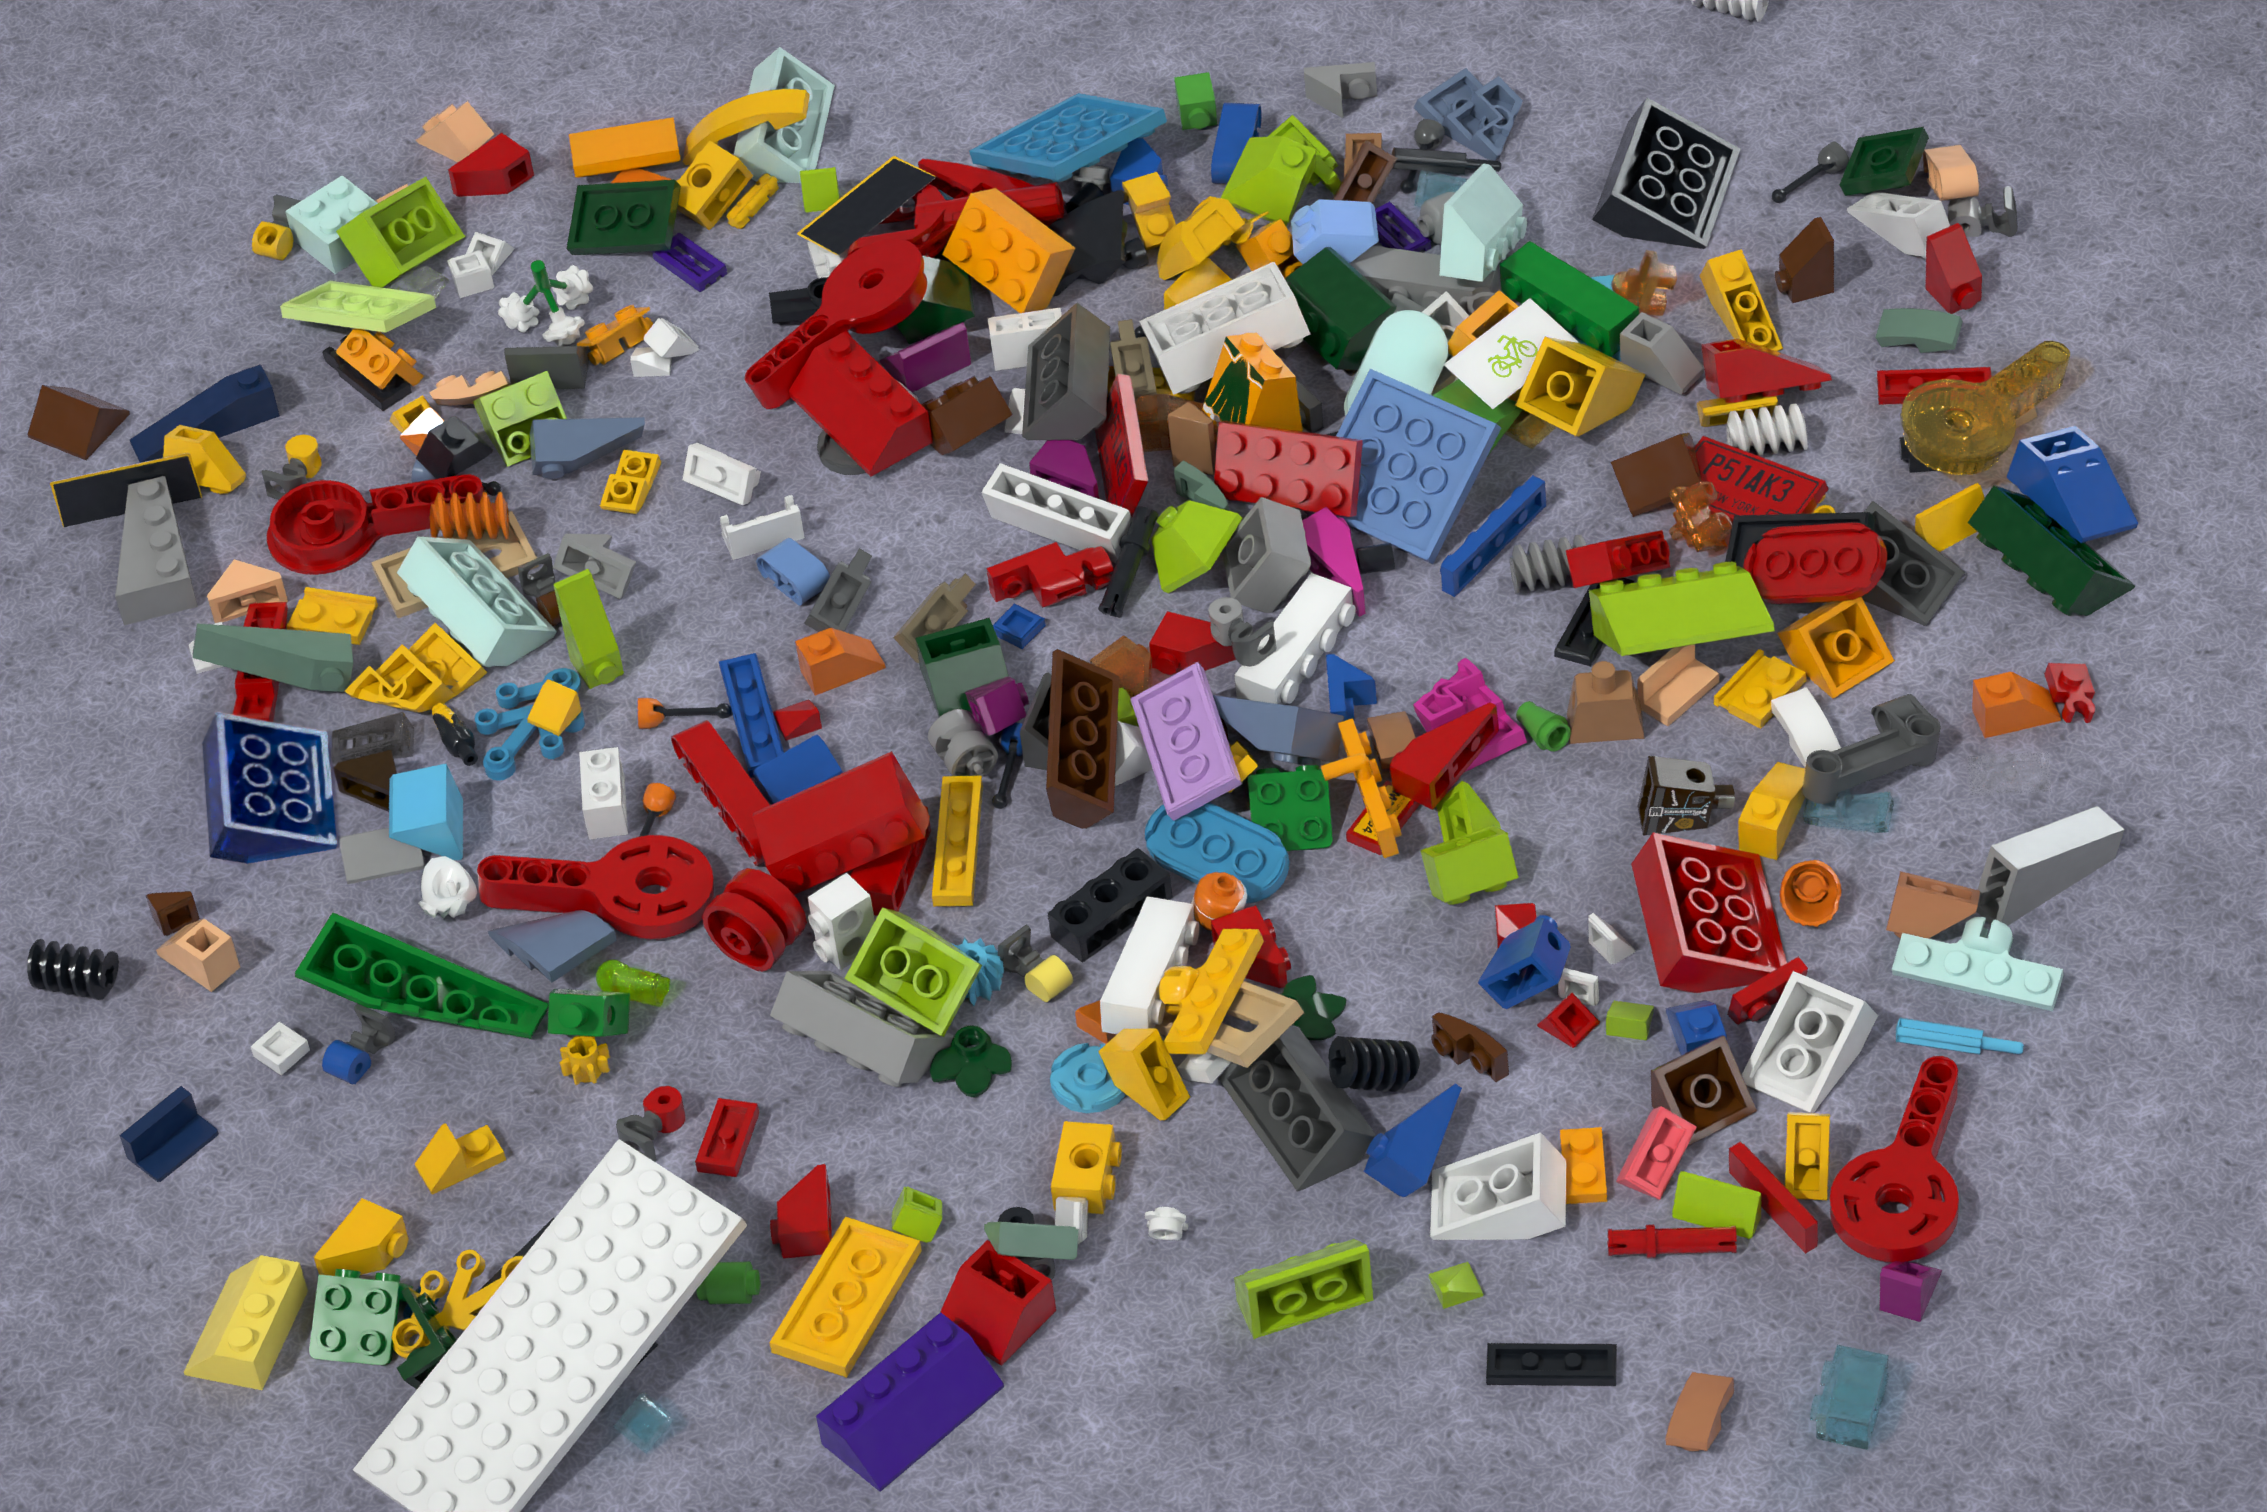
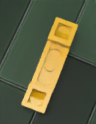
M800 89L769 90L746 95L722 105L705 116L692 129L686 139L682 162L685 165H691L695 156L702 151L709 141L718 145L719 140L766 121H769L774 129L778 130L806 119L810 94L806 90Z

